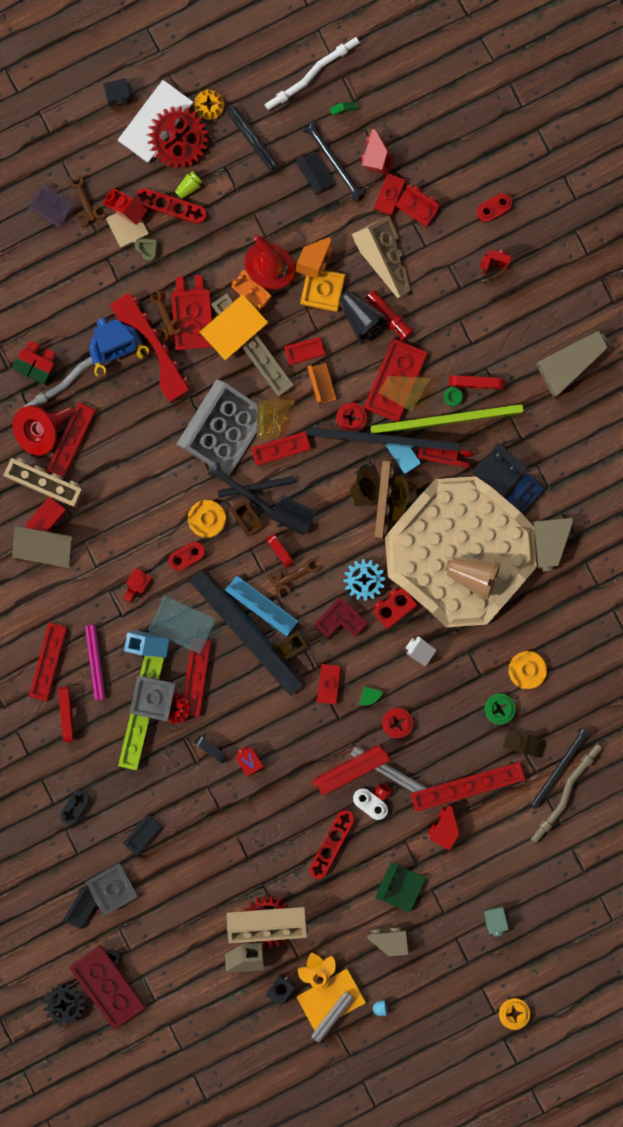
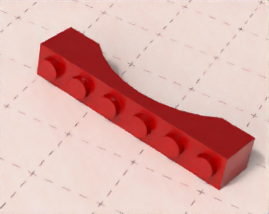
M128 293L109 304L121 324L135 328L154 348L160 364L159 386L169 403L171 404L189 393V382L185 376L181 378L178 371L181 369L176 361L173 360L171 362L168 357L171 353L165 344L161 345L158 341L160 335L155 328H150L148 324L150 319L145 312L141 313L139 310L140 303L136 296L131 297Z

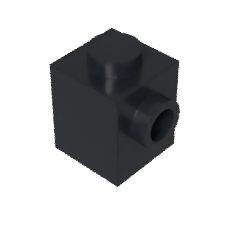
M125 78L103 83L109 106L115 104L123 106L128 103L127 101H131L130 95L133 94L131 83H126Z

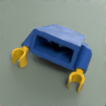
M101 318L97 321L98 327L93 330L94 336L91 338L89 346L92 362L96 366L94 373L97 377L96 371L99 368L104 370V375L106 373V369L101 365V362L103 364L108 363L137 350L136 354L140 359L143 358L140 350H144L147 355L149 354V348L141 344L142 340L135 328L121 324L116 319L108 322L106 318Z

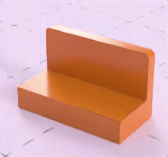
M326 363L313 367L311 365L307 366L317 404L321 405L336 401Z

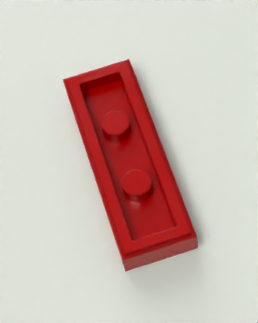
M306 431L251 447L256 466L310 451L311 446Z

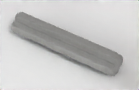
M344 992L312 1034V1038L315 1041L320 1042L353 1000L351 994Z

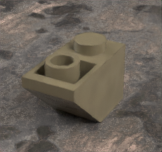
M401 927L390 928L389 932H382V929H372L371 933H367V938L388 956L408 955L406 930H402Z
M262 943L242 944L226 953V973L264 971Z

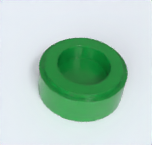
M451 387L445 391L444 401L448 406L456 407L462 402L463 394L460 389Z

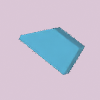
M385 445L404 474L421 464L411 448Z

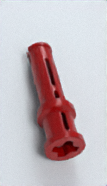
M375 289L366 296V299L374 307L388 316L390 319L389 328L391 330L394 329L401 337V341L407 339L414 332V329L410 328L403 321L404 318L402 316H398Z

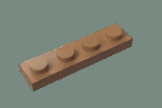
M389 461L382 462L375 539H382L383 535L387 534L388 524L384 523V518L389 515L390 505L386 504V499L391 496L392 487L388 485V480L393 477L394 468L390 466Z

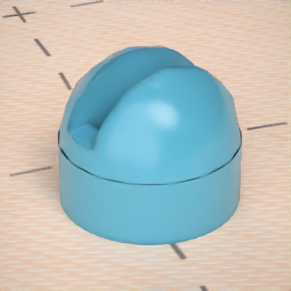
M386 1000L377 1001L374 1004L373 1011L377 1016L388 1015Z

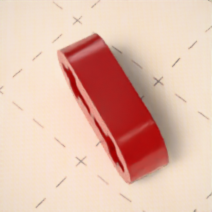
M271 534L266 538L267 543L285 568L291 566L294 562L276 536Z

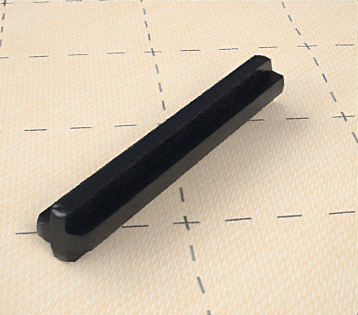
M235 106L231 107L227 114L270 171L274 170L278 166L276 160Z

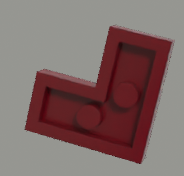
M339 597L314 626L328 638L341 624L355 637L368 622Z

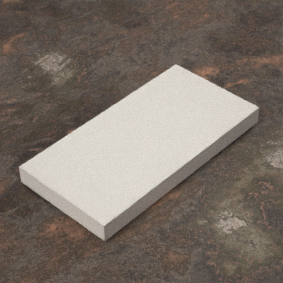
M162 80L119 137L118 142L149 163L156 153L155 151H149L153 145L147 144L151 137L146 136V134L152 133L148 126H154L151 120H158L157 113L163 115V109H167L170 112V107L173 106L175 111L178 106L182 107V112L185 108L190 109L194 104L193 101ZM180 119L175 120V127L181 121ZM162 131L161 139L166 141L168 134Z

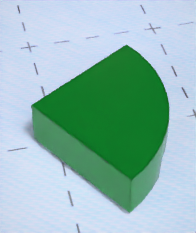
M342 102L331 107L330 111L333 115H338L342 111L351 112L357 109L356 102Z
M364 686L359 705L366 706L375 703L381 697L382 691Z

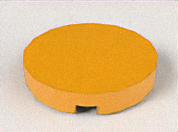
M203 500L191 507L188 514V523L190 529L196 535L202 538H211L217 536L223 530L226 524V515L224 509L217 502Z
M524 651L512 658L508 673L516 686L522 689H532L543 683L547 667L544 659L539 654Z

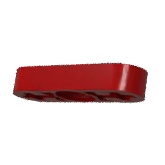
M449 376V386L501 390L504 389L505 379Z
M59 687L63 742H74L69 687Z

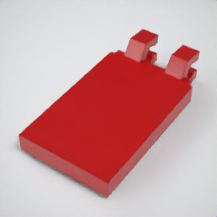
M195 275V289H184V277H176V290H173V293H171L173 320L181 319L177 327L178 329H185L182 334L175 335L176 350L212 348L209 342L200 334V331L212 322L210 293L207 288H203V276Z

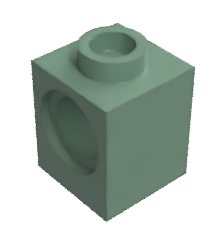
M503 907L483 910L488 933L493 934L494 937L504 935V931L508 930Z

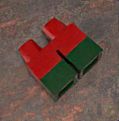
M30 341L25 349L22 348L12 369L46 386L49 376L55 367L56 353L46 349L43 357L37 355L40 345Z

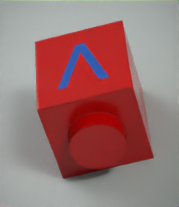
M245 746L237 751L238 755L235 758L247 777L264 767L252 747L248 749Z

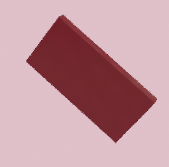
M101 944L69 966L71 972L114 1030L146 1008Z

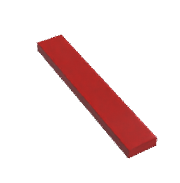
M517 762L410 793L414 810L418 812L526 779L521 762Z

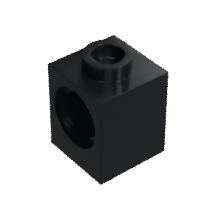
M285 974L283 977L278 975L266 992V996L282 1006L295 988L292 984L294 981ZM278 984H284L287 987V991L284 994L277 993L276 986Z

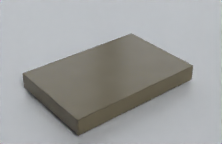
M15 526L12 557L69 568L72 537Z

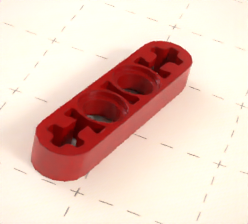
M146 188L139 189L135 194L136 201L145 208L194 224H202L206 220V211L201 206ZM146 193L150 199L154 195L153 206L150 205V200L145 199L144 202H141L139 195ZM163 198L167 201L165 208L157 207L156 202L158 199ZM178 204L184 205V213L177 214L174 211L175 206ZM188 207H191V212L193 213L201 211V215L203 217H199L198 220H196L195 216L192 214H189V217H186V215L188 214Z
M342 810L336 816L310 865L309 871L313 878L321 879L326 875L353 824L354 816L350 811ZM347 813L349 814L350 822L344 824L343 827L347 828L344 832L341 828L334 826L336 823L340 825L342 822L340 816H344ZM334 830H338L342 834L341 839L337 842L333 841L330 837ZM326 847L333 851L332 856L328 859L321 855L322 850ZM318 857L325 862H329L327 866L325 864L322 865V874H314L313 867H318L320 861H316Z

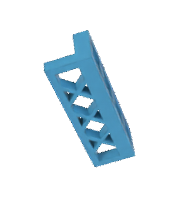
M238 576L225 589L228 594L286 637L298 623L295 618Z

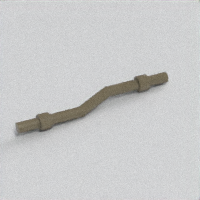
M598 744L593 747L588 755L585 754L583 756L582 762L567 779L559 805L546 820L540 823V828L531 837V840L535 843L546 832L548 833L551 830V825L567 807L574 782L587 767L594 763L593 759L603 749Z

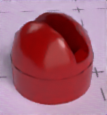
M379 783L375 790V796L380 800H385L390 796L392 790L387 785Z

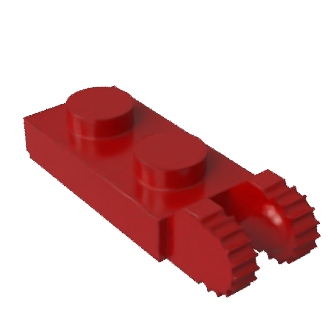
M419 449L417 458L454 467L456 465L470 468V463L457 461L456 459L458 454L473 457V452L460 449V453Z

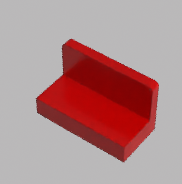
M48 497L25 526L28 529L50 532L67 511L51 497Z

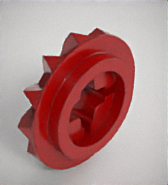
M351 402L339 408L336 420L341 430L358 432L365 426L367 415L361 405ZM354 410V417L360 420H353V423L349 426V419L345 417L350 416V413Z
M174 693L171 706L176 705L180 711H174L170 708L168 722L179 724L188 717L190 705L184 695Z
M393 708L384 715L382 726L388 736L400 739L406 737L411 732L413 719L406 710ZM392 716L398 720L405 718L403 723H401L402 731L398 727L390 728L394 723Z

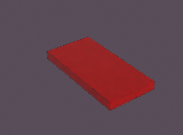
M393 338L363 408L394 422H399L428 352Z

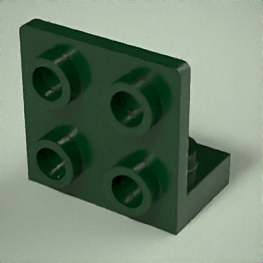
M390 862L375 898L406 912H411L425 877Z

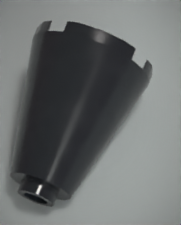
M346 291L341 295L339 304L360 344H365L364 340L366 339L372 341L386 329V321L390 322L387 315L354 291Z

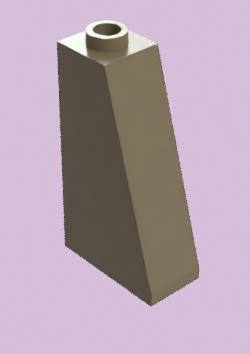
M597 331L537 362L536 366L553 398L557 397L607 349L608 341L604 334H600Z

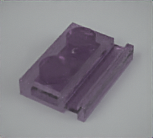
M41 184L31 202L27 205L28 209L60 228L74 207L73 203Z

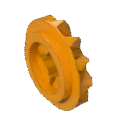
M207 89L195 97L194 108L201 118L213 120L222 114L224 100L222 95L216 90ZM208 97L212 103H218L211 106V112H209L207 106L203 105L207 103Z
M511 998L501 1005L499 1018L505 1027L512 1030L521 1029L529 1021L530 1010L524 1001ZM512 1006H514L516 1011L523 1012L517 1015L516 1022L512 1016H506V1014L512 1012Z

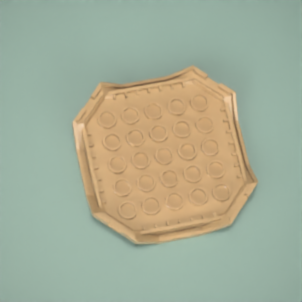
M476 476L435 479L385 536L388 578L409 593L446 628L487 625L537 567L534 526L511 503ZM453 557L500 564L499 574L489 599H482L447 576L445 567L448 560L452 561Z

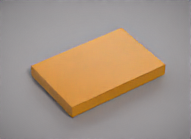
M242 294L202 329L200 334L226 361L264 328L268 322Z
M348 969L330 977L327 988L316 990L312 987L296 996L314 1031L344 992L351 994L353 1000L339 1018L366 1003Z

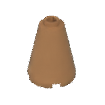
M453 557L452 561L448 560L445 571H447V576L482 599L488 600L501 565L494 562Z

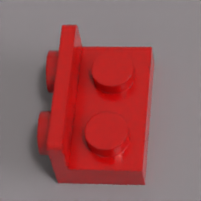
M408 185L395 207L427 227L439 210L438 200L430 195L427 197L422 194L423 191L419 187Z

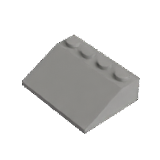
M216 380L176 445L213 468L215 463L219 462L221 470L230 476L269 412L225 382Z

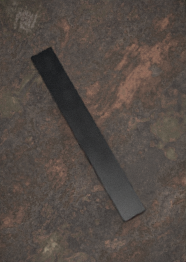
M311 427L307 428L306 434L308 437L456 453H460L461 448L459 443Z
M204 568L190 580V583L290 696L305 684L301 677Z

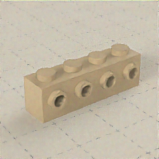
M17 458V460L10 459L3 475L5 478L76 508L83 493L80 484L71 480L67 483L62 480V476L52 473V475L44 473L45 469L37 465L34 468L28 466V462L21 458Z
M304 907L227 913L228 942L230 944L307 938Z

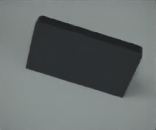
M316 152L296 159L297 166L315 195L334 185L332 177Z
M283 496L277 502L270 519L304 536L309 529L311 521L317 516V512Z
M86 886L81 889L63 921L69 922L80 930L96 905L93 896Z

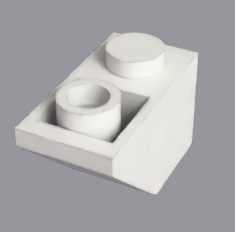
M417 637L416 640L412 638L406 646L408 650L406 654L423 666L428 664L436 652V649L420 637Z

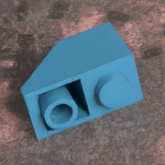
M132 630L127 632L124 651L143 656L167 657L170 638Z

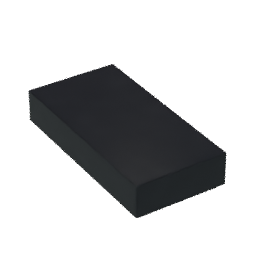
M147 814L123 844L138 856L162 825Z

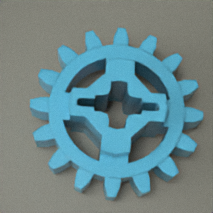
M362 559L361 564L355 561V567L348 566L350 573L345 572L344 574L348 576V579L343 580L344 583H348L345 589H351L350 596L356 594V600H359L360 596L363 597L364 601L367 600V596L374 599V593L380 594L378 588H384V585L380 583L385 580L384 577H380L383 570H377L378 564L372 566V560L368 564H365L364 559ZM360 568L359 575L352 577L353 573ZM367 568L373 570L376 576L370 575L367 572ZM362 575H366L367 579H373L368 581L366 585L355 581L361 579ZM377 583L376 587L368 592V587L371 584ZM357 584L361 588V592L357 591L353 585Z

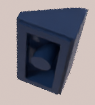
M526 474L505 499L523 514L545 488L533 476Z

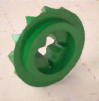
M495 694L486 701L484 711L486 717L492 723L501 725L508 723L514 717L515 704L509 696ZM495 702L500 706L507 704L503 709L505 716L501 715V713L493 714L494 710L497 709Z

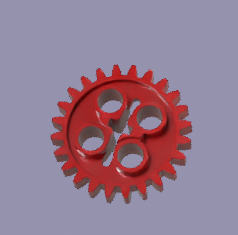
M173 106L170 107V112L167 109H163V115L157 113L158 120H151L154 126H148L152 133L146 134V136L151 137L147 144L153 145L149 151L156 152L153 156L154 158L161 157L159 163L166 161V167H170L173 164V168H177L179 164L181 168H185V162L188 166H191V160L199 161L196 155H204L200 150L207 148L203 145V142L208 141V139L204 138L203 135L207 134L208 131H202L206 124H199L201 117L194 118L195 111L189 114V108H185L182 112L181 106H178L175 111ZM176 119H180L182 122L180 129L175 127ZM187 126H190L188 131L179 136L180 141H174L165 149V146L176 138L175 134L182 133ZM162 131H165L168 134V139L166 141H163L161 139L160 135ZM189 133H191L194 136V142L192 144L188 143L187 141V135ZM174 146H178L180 148V154L178 156H175L173 154Z

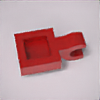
M135 568L125 583L130 588L123 596V599L130 603L136 592L142 594L152 577Z

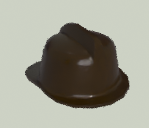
M365 464L359 468L357 480L350 487V493L355 506L369 505L372 507L378 503L380 479L377 471L371 465Z
M399 475L392 482L391 496L387 503L390 505L388 516L392 521L399 520L403 516L405 509L413 505L417 498V484L406 481L403 476Z

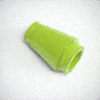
M192 171L190 174L187 173L175 192L181 199H184L200 188L203 181Z

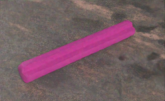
M87 625L85 630L94 696L97 701L104 700L105 690L96 626Z

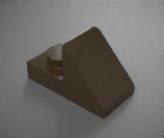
M297 630L272 646L287 660L310 645L302 632Z
M508 729L503 747L540 758L545 740Z

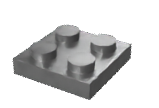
M137 676L129 714L168 721L175 683Z
M120 863L85 882L103 916L138 897Z

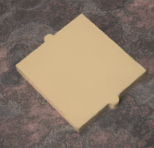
M117 213L106 218L120 248L132 242L136 243V240L148 235L142 220H140L138 225H135Z

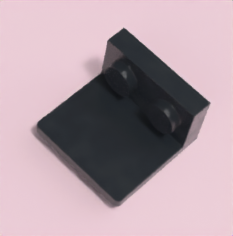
M498 443L475 469L473 475L491 486L503 497L526 471L527 467Z

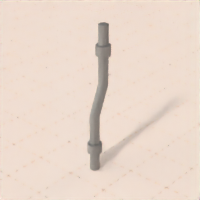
M91 357L78 364L60 384L45 393L41 392L35 396L34 400L23 407L46 404L48 399L66 389L83 370L93 365Z

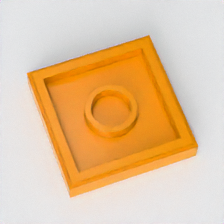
M325 270L323 274H319L318 279L306 275L300 305L338 312L345 274Z

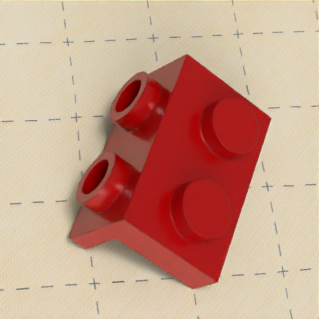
M489 250L488 255L484 254L480 268L483 269L482 274H486L488 265L507 270L511 256H508V252L503 250H497V252Z

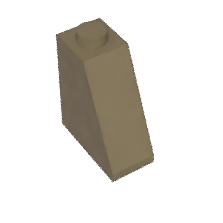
M573 518L533 522L537 569L542 568V572L554 571V567L559 565Z

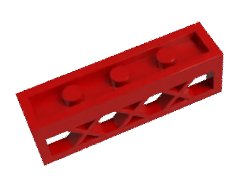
M381 742L314 777L312 783L314 787H318L323 796L389 762L391 759Z

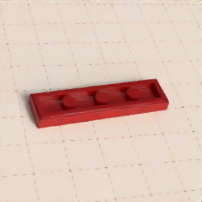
M78 402L46 472L55 473L62 476L63 479L65 478L96 412L95 409Z
M48 622L28 697L48 702L68 627Z
M192 638L184 696L190 705L189 715L200 717L212 642L210 640Z

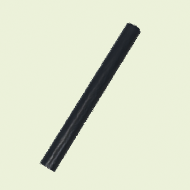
M292 476L244 485L243 487L253 492L291 485L294 482ZM233 488L217 490L219 498L240 494Z

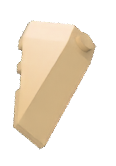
M386 216L354 232L352 236L360 253L395 296L399 298L411 291L406 269L401 265L400 257H402V252L397 248L396 240L398 235L390 216Z

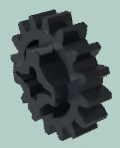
M69 983L66 984L65 988H63L62 984H59L58 989L54 986L51 988L53 993H46L49 999L43 1000V1003L47 1004L43 1010L49 1011L46 1017L52 1016V1023L58 1020L59 1026H62L63 1022H66L67 1026H69L70 1020L76 1023V1016L82 1017L83 1014L80 1010H85V1006L81 1005V1003L85 999H80L79 997L82 992H75L76 986L70 989ZM66 992L71 993L75 998L71 999L67 996ZM58 993L57 1002L52 1003L53 997ZM62 1000H64L65 1003H71L66 1007L65 1010L64 1007L58 1006L62 1003ZM77 1006L75 1013L71 1016V1008ZM54 1011L60 1012L62 1017L56 1015Z

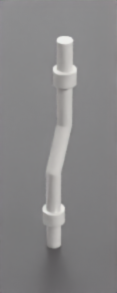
M357 37L344 45L340 44L337 46L335 51L319 60L301 81L284 92L282 90L277 93L275 98L264 104L269 111L276 105L288 101L290 96L306 87L322 67L339 56L343 57L346 55L347 51L360 43Z

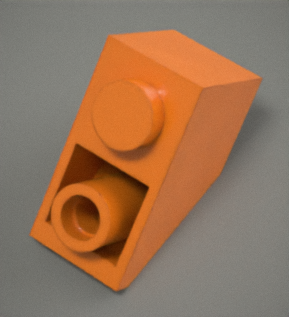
M326 238L303 247L297 262L296 272L318 279L319 274H323L327 265L325 263L326 257L330 258L332 254V239Z

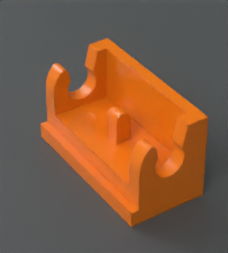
M245 270L232 282L231 287L240 296L243 294L258 312L271 300V295L263 287L253 282Z

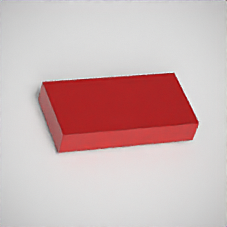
M321 336L284 347L289 366L326 356Z

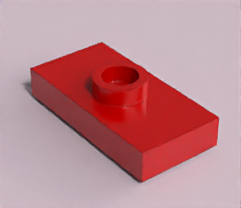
M388 174L374 209L391 216L405 179Z
M321 664L317 702L336 704L340 666Z

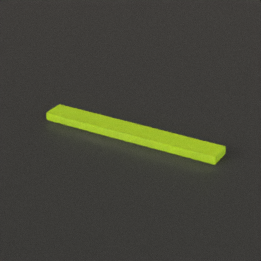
M523 405L371 426L370 430L371 434L379 435L519 415L523 413Z

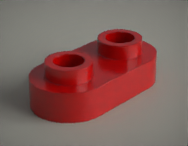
M505 193L494 196L479 205L476 212L477 218L484 223L491 222L511 209L512 199ZM505 200L506 205H500L499 201ZM488 209L490 214L485 215L483 210Z
M191 542L178 549L169 556L168 562L170 567L180 571L198 562L204 557V547L198 542ZM196 548L199 550V553L194 556L191 552ZM176 558L182 559L180 565L175 564Z

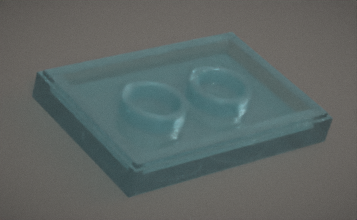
M164 596L148 631L170 638V641L201 654L216 619Z

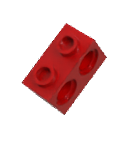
M396 587L388 594L390 598L385 602L381 599L373 606L375 608L373 614L386 630L417 606L403 588L398 589ZM398 596H403L406 598V604L404 606H398L396 604V598ZM389 608L392 613L391 617L383 618L381 610Z

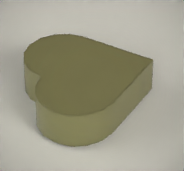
M139 239L135 243V249L139 254H142L145 261L152 262L157 256L158 241L155 239Z

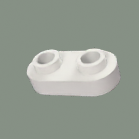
M359 789L354 793L353 801L355 805L375 820H381L387 815L388 809L386 804L370 791ZM360 795L366 796L365 802L359 800ZM375 807H381L382 811L380 814L374 812Z

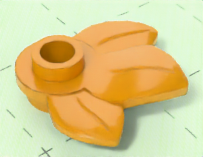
M311 953L307 960V967L299 968L298 974L303 982L311 983L312 987L316 990H323L329 985V977L334 974L336 963L332 956L323 961L318 955ZM323 978V983L318 984L317 979Z

